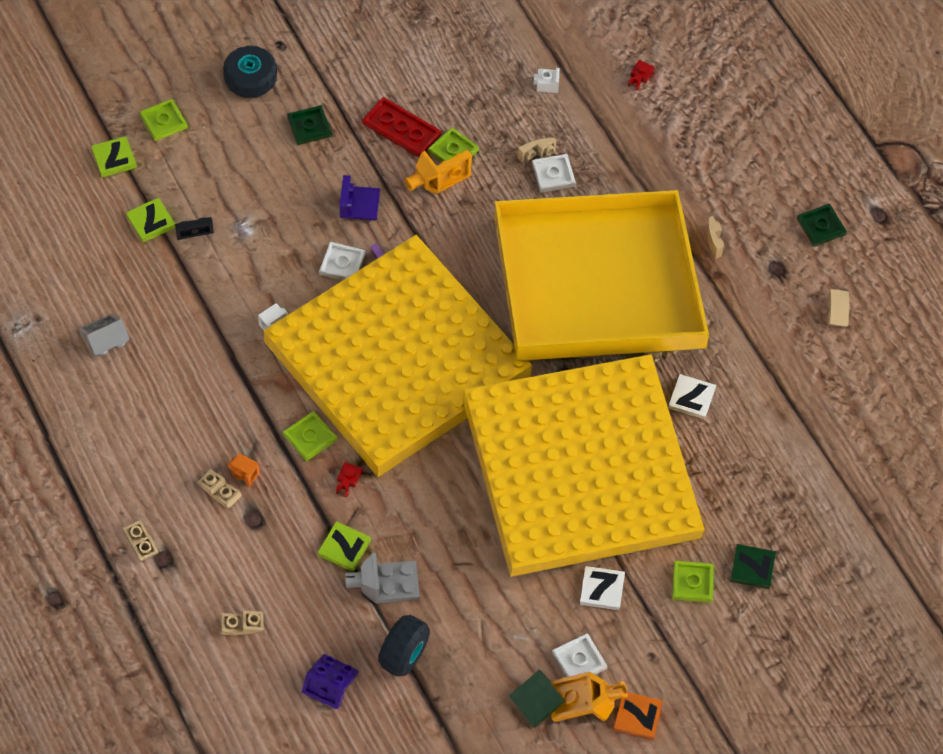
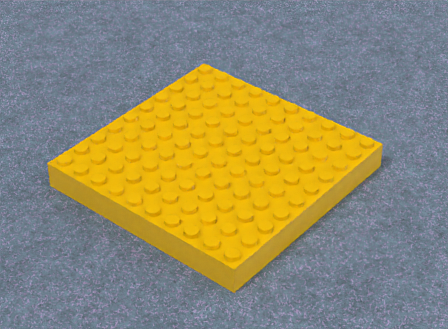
M678 190L495 201L494 220L517 361L707 348L709 331Z
M414 235L263 330L265 344L377 477H380L466 420L467 414L463 403L465 389L531 377L532 364L528 360H516L515 347L512 341L417 235Z
M652 354L464 390L463 403L510 577L701 539L705 530Z

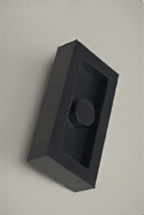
M203 217L175 224L177 240L214 233L212 218Z

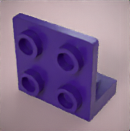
M343 175L339 205L340 218L376 221L380 189L356 187L354 183H351V176Z
M324 654L307 672L301 693L338 710L341 706L345 690L358 676L359 670Z

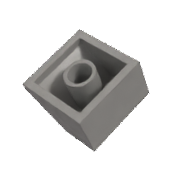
M114 314L107 315L78 329L88 349L95 356L105 355L109 352V349L122 347L126 344V341L130 340L122 320Z

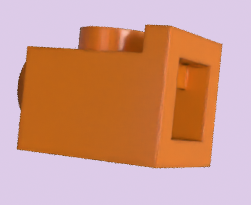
M241 453L236 458H232L228 464L232 475L238 480H244L247 487L251 486L260 473L259 463Z

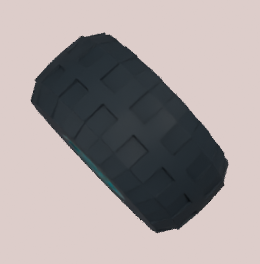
M248 45L239 47L231 52L224 61V80L228 89L238 96L250 98L264 95L274 87L277 81L275 58L269 51L258 46Z
M413 615L401 616L391 628L381 646L378 655L380 666L395 676H406L420 659L429 640L430 629L427 623Z

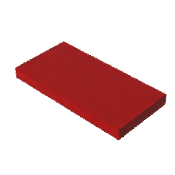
M382 97L362 119L363 125L417 157H420L423 151L427 152L428 148L442 135L441 130L385 97Z

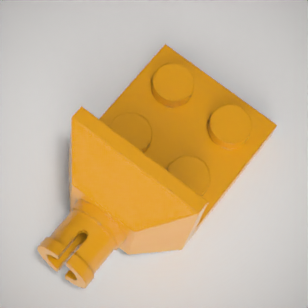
M466 150L436 166L429 155L423 151L415 166V173L404 178L405 185L409 191L423 186L425 190L438 194L471 176L472 154Z
M590 671L550 681L566 701L551 714V719L554 722L593 713L600 720L606 721L614 708V700L628 696L626 684L623 681L612 685L608 684Z

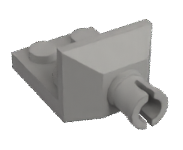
M372 553L361 565V571L345 573L346 589L362 587L363 594L375 604L419 600L416 561L377 564L376 553Z

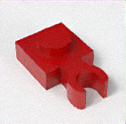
M638 60L631 71L630 76L632 78H630L628 86L630 87L631 84L635 83L637 84L636 90H638L641 81L647 83L654 72L655 66Z
M344 462L337 477V482H340V484L336 487V494L338 495L339 491L344 489L346 490L344 497H347L349 495V487L356 488L363 473V468Z

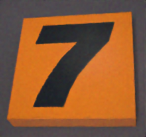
M627 692L628 696L621 698L614 731L654 740L663 700Z

